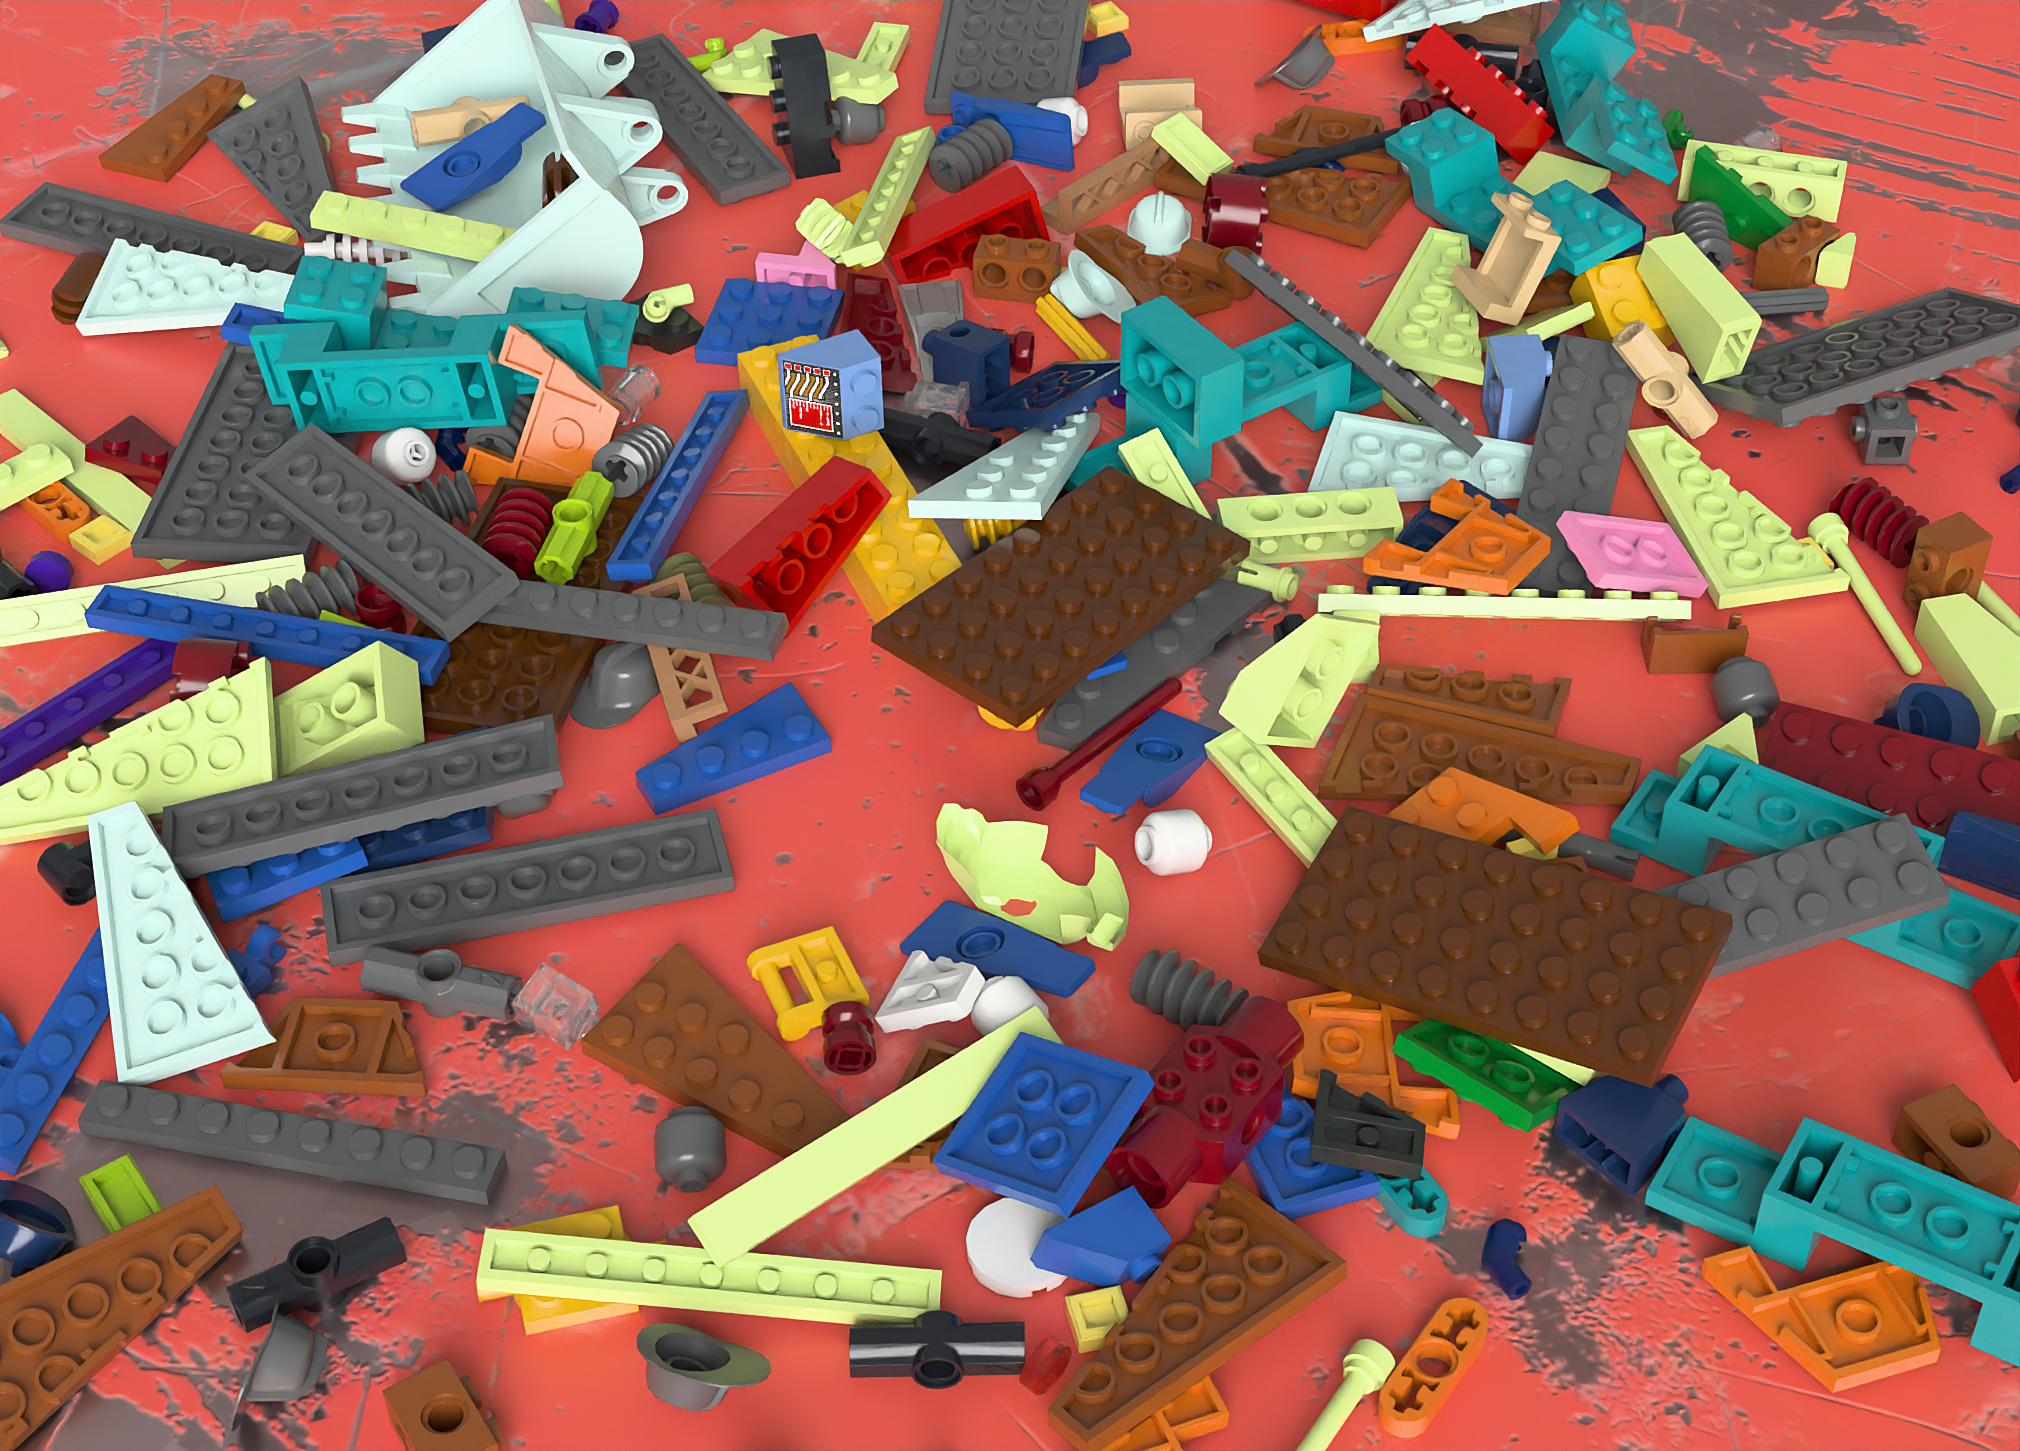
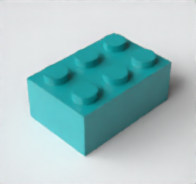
M1165 295L1121 313V386L1198 450L1241 431L1242 410L1244 407L1243 380L1245 364L1244 358L1238 352L1231 349Z

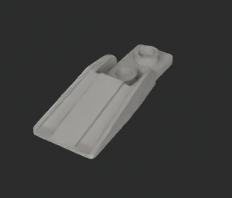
M959 280L901 284L897 286L905 327L916 358L920 360L922 380L924 382H934L933 358L922 350L924 336L930 330L936 329L941 331L956 321L964 319L962 286Z

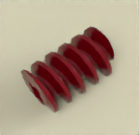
M1872 477L1864 478L1857 484L1844 486L1831 500L1829 513L1838 514L1848 528V531L1853 532V535L1861 541H1865L1866 545L1871 549L1878 551V554L1884 559L1890 560L1891 564L1896 568H1905L1910 564L1918 529L1929 524V520L1923 515L1917 516L1914 508L1910 505L1904 506L1902 499L1898 496H1891V491L1884 486L1879 487L1878 482Z
M531 488L508 490L499 499L481 548L514 571L519 580H526L529 572L535 568L534 562L553 519V503L538 490Z

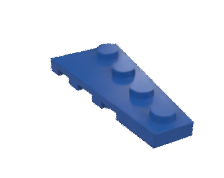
M789 682L636 771V783L643 797L657 816L832 752L831 738L793 684Z

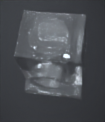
M917 380L913 391L906 392L903 412L928 418L934 412H944L956 419L960 427L965 428L968 422L965 411L970 409L969 382L961 381L959 386Z
M543 962L511 1003L522 1026L528 1029L531 1027L567 1050H570L577 1040L581 1042V1039L600 1021V1016L597 1015L600 1008L593 992ZM566 1012L560 1021L556 1019L559 1014Z

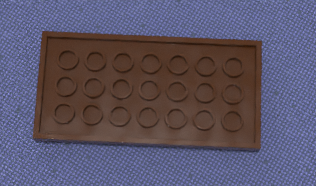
M1107 466L1053 503L1042 520H1028L872 626L871 642L1015 728H1018L1246 559L1250 553L1251 541L1163 495L1156 489L1135 480L1124 472Z
M499 477L466 537L481 547L499 499L508 490L514 488L538 490L546 495L555 506L560 501L567 499L572 487ZM633 495L623 498L613 497L596 532L597 548L593 553L583 558L574 578L565 582L564 585L629 593L633 583L627 580L610 581L606 564L645 497ZM552 519L550 528H549V530H548L547 536H548V534H549V532H550V530H551V528H552V526H553V524H554L553 519ZM535 568L529 572L526 578L527 581L547 583L544 578L536 575ZM420 619L410 634L412 636L447 641ZM481 622L473 623L449 643L451 656L434 685L420 684L424 730L455 735L461 731H469L486 725L494 728L553 714L559 734L593 665L594 657L601 649L605 639Z
M1347 806L1257 953L1261 966L1652 1088L1733 929L1732 914Z

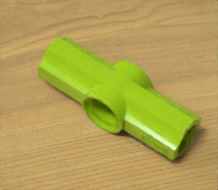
M586 471L583 477L576 479L567 499L560 501L554 506L552 511L554 524L534 562L536 575L544 578L547 583L564 585L568 580H572L583 558L593 553L597 548L596 532L615 495L613 483L605 479L602 473Z

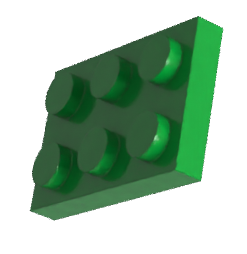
M1430 1018L1398 1033L1392 1049L1393 1053L1408 1061L1410 1067L1415 1071L1435 1077L1453 1088L1454 1093L1458 1097L1469 1102L1478 1103L1498 1115V1119L1506 1126L1522 1130L1526 1133L1557 1115L1560 1099L1584 1087L1509 1043Z

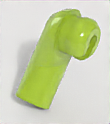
M722 37L708 39L705 41L708 53L686 57V59L701 74L710 69L714 61L728 55V48L725 49V42Z

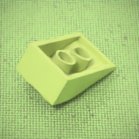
M1322 613L1315 614L1239 672L1237 678L1230 684L1226 694L1227 697L1218 713L1256 744L1314 748L1381 625L1372 620Z
M379 640L273 698L278 779L411 748L414 745L425 742L418 662Z

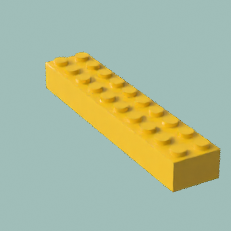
M817 334L799 336L790 341L770 346H759L753 350L738 353L740 390L747 389L750 400L749 410L796 489L836 455L871 469L891 493L892 498L841 565L875 624L962 566L933 518H909L908 500L918 494L877 430L848 440H839L786 430L783 426L777 354L820 341Z

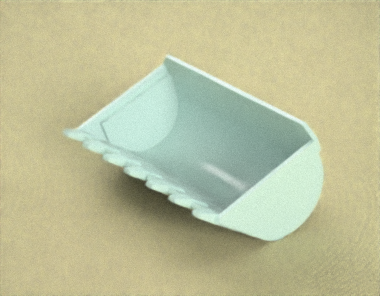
M487 0L371 103L342 107V122L374 127L376 129V133L349 137L348 146L350 152L383 157L384 163L357 167L355 174L357 183L387 187L392 190V194L366 199L518 229L481 262L372 240L373 247L408 252L409 259L380 264V267L387 268V281L416 285L418 293L389 298L388 309L409 310L413 313L439 317L450 316L455 319H459L463 315L505 314L513 287H534L541 291L579 294L583 297L608 301H621L634 285L642 266L643 240L639 227L678 212L686 205L689 197L685 182L676 173L667 172L664 169L632 167L633 164L657 146L663 132L659 115L651 102L643 99L605 95L624 80L633 68L634 54L627 40L618 36L566 28L561 18L544 0ZM611 51H621L625 54L622 62L613 66L604 63V58ZM526 95L530 107L545 116L546 125L521 143V159L513 170L498 183L445 211H436L400 187V183L459 142L417 147L410 123V115L413 111L452 106L457 99L464 96H473L480 101ZM477 118L471 119V120L468 121L467 123H471V122H473L474 120H476ZM637 122H648V124L644 127H633V125ZM562 151V154L579 175V178L543 208V162L545 157L552 152H555L556 162L559 161ZM673 185L678 188L676 194L669 199L657 197V192L663 186Z

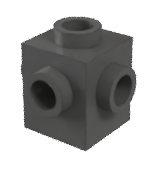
M1882 396L1860 404L1858 415H1853L1851 418L1850 436L1852 441H1857L1864 464H1908L1913 441L1917 438L1918 421L1916 415L1910 414L1906 398Z

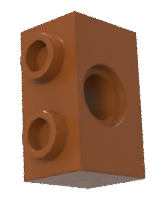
M1962 511L1919 528L1902 600L1918 613L1921 602L1924 599L1966 593L1976 601L1993 536Z
M1955 1084L1901 1107L1892 1143L1907 1159L2000 1198L2007 1199L2015 1195L2020 1181V1150L2014 1142L2006 1139L1986 1118L1979 1105L1970 1101Z
M448 1359L382 1390L391 1426L405 1451L507 1450L506 1441L495 1419L491 1417L484 1421L477 1410L482 1407V1403L472 1380L468 1375L459 1379Z

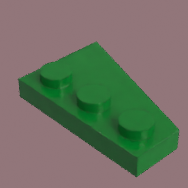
M1705 144L1696 150L1688 203L1703 200L1716 203L1722 209L1729 239L1757 252L1759 245L1795 221L1765 195L1756 196L1741 183L1743 176L1733 168L1726 170L1714 159L1716 153Z

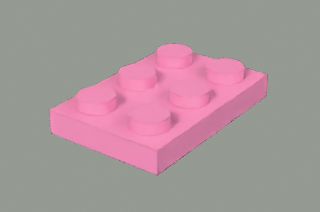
M1566 510L1556 523L1567 541L1568 548L1576 555L1586 571L1587 578L1595 587L1630 590L1638 593L1678 592V596L1700 598L1709 586L1669 523Z

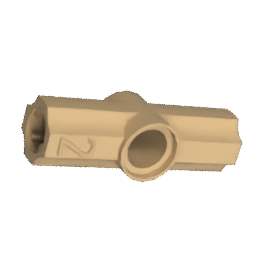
M526 95L480 101L473 96H464L457 99L452 106L413 111L410 115V123L414 142L417 147L461 141L488 123H493L518 103H525L530 106L529 100ZM477 118V119L474 120L473 122L467 123V122L470 121L471 119Z
M1638 319L1627 324L1620 333L1615 335L1612 346L1643 383L1642 395L1644 399L1652 406L1663 408L1685 437L1690 436L1691 439H1695L1704 435L1710 427L1716 424L1719 414L1689 378V365L1686 359L1680 354L1669 352L1646 322H1640Z

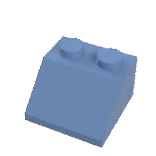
M1539 334L1488 337L1480 406L1490 438L1522 443L1538 428L1547 388L1544 385L1545 377L1552 375L1553 368L1551 352L1544 350Z

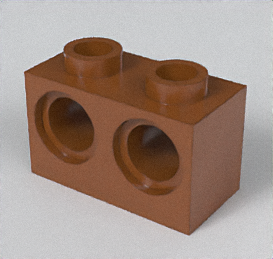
M1806 214L1758 246L1751 287L1759 291L1809 287L1815 283L1821 251L1839 239L1841 230L1825 223L1821 218Z
M981 234L973 256L974 297L1036 304V300L1039 297L1044 298L1047 294H1052L1050 285L1061 274V243L1050 242L1041 238L1022 239L1007 237L1002 234Z

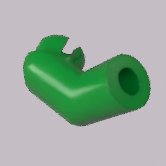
M1671 109L1667 111L1661 122L1667 132L1666 137L1669 146L1674 150H1683L1687 147L1688 139H1693L1694 133L1692 128L1688 132L1685 131L1684 128L1687 124L1682 123L1684 120L1683 114L1676 109Z

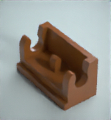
M1742 614L1730 615L1727 630L1690 629L1684 631H1663L1662 627H1657L1658 616H1647L1640 644L1648 674L1717 673V669L1725 661L1745 656L1749 632L1747 625H1740Z

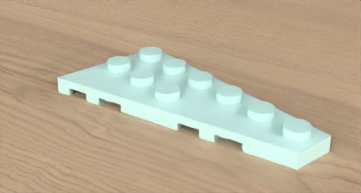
M115 238L75 325L83 336L222 325L235 302L284 312V302L295 275L266 269L260 273L251 272L242 264L233 263L231 267L223 266L218 259L175 250L167 253L156 252L151 245L141 243L137 248L129 246L126 240Z

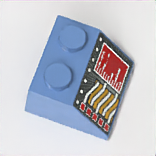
M858 329L777 354L782 421L786 430L848 440L884 428L881 356Z

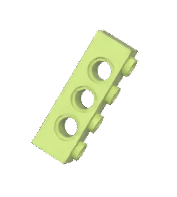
M1688 139L1677 200L1688 202L1696 150L1706 144L1716 153L1714 159L1726 170L1730 168L1735 169L1743 176L1741 180L1743 185L1756 196L1765 195L1786 215L1802 218L1808 214L1821 218L1824 221L1836 223L1848 161ZM1761 182V183H1765V184H1767V185H1766V186H1760V185H1757V184H1755V183ZM1796 188H1803L1807 191H1798Z
M1394 486L1217 499L1216 523L1251 541L1249 556L1236 566H1242L1243 562L1247 559L1263 565L1364 557L1384 538L1395 541L1403 530L1404 519Z

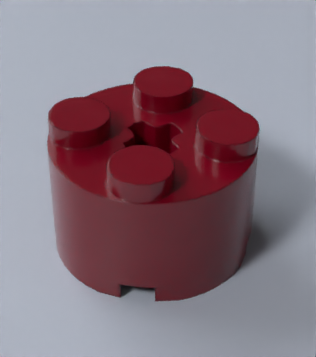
M1211 173L1207 180L1203 213L1205 214V226H1202V242L1221 249L1230 246L1246 247L1256 255H1261L1263 234L1258 231L1260 223L1267 222L1269 200L1264 199L1266 177Z
M194 637L181 638L176 646L171 674H177L176 690H170V703L177 699L185 701L209 689V683L223 676L229 679L249 669V664L252 661V643L249 641Z

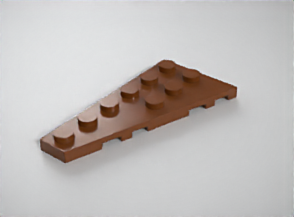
M1173 156L1155 174L1156 188L1170 191L1174 195H1184L1204 201L1206 185H1202ZM1231 167L1229 172L1236 171L1237 167ZM1308 167L1267 178L1264 199L1269 200L1267 220L1281 226H1291L1308 231L1315 236H1325L1346 242L1353 247L1368 249L1413 194L1410 176H1402V182L1381 181V174L1366 173L1364 178H1348L1344 176L1341 170Z
M1360 692L1319 784L1318 799L1405 801L1451 766L1547 804L1627 805L1631 800L1640 773L1642 759Z
M678 942L581 1039L583 1054L684 1107L697 1106L709 1110L711 1116L718 1118L725 1128L784 1159L851 1119Z
M1228 1177L1220 1188V1198L1211 1209L1204 1208L1195 1220V1230L1184 1244L1175 1245L1132 1301L1133 1310L1122 1324L1116 1322L1105 1335L1106 1345L1092 1362H1084L1049 1407V1426L1078 1451H1101L1347 1278V1262L1234 1179Z
M217 1185L0 1285V1451H14L242 1239L243 1228Z

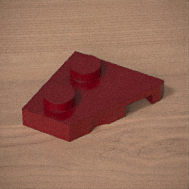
M130 415L85 446V461L158 486L176 448L140 419Z

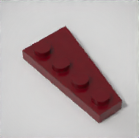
M848 273L839 335L858 329L881 356L882 390L916 395L918 381L915 372H912L910 367L911 357L909 350L905 349L904 332L902 325L898 324L896 318L897 308L888 278Z

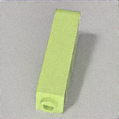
M1684 232L1667 237L1659 236L1646 242L1637 271L1702 384L1741 374L1762 323L1759 314Z
M1966 593L1922 600L1913 634L1946 685L1962 692L1972 702L1979 717L1980 736L1986 745L2011 742L2014 732L2020 731V637Z

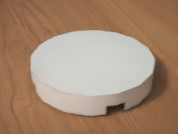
M1003 1198L984 1207L971 1221L966 1235L967 1260L972 1266V1273L979 1283L995 1293L1016 1298L1033 1296V1291L1042 1290L1046 1287L1047 1292L1059 1287L1067 1276L1036 1268L1030 1257L1044 1231L1068 1218L1012 1198Z

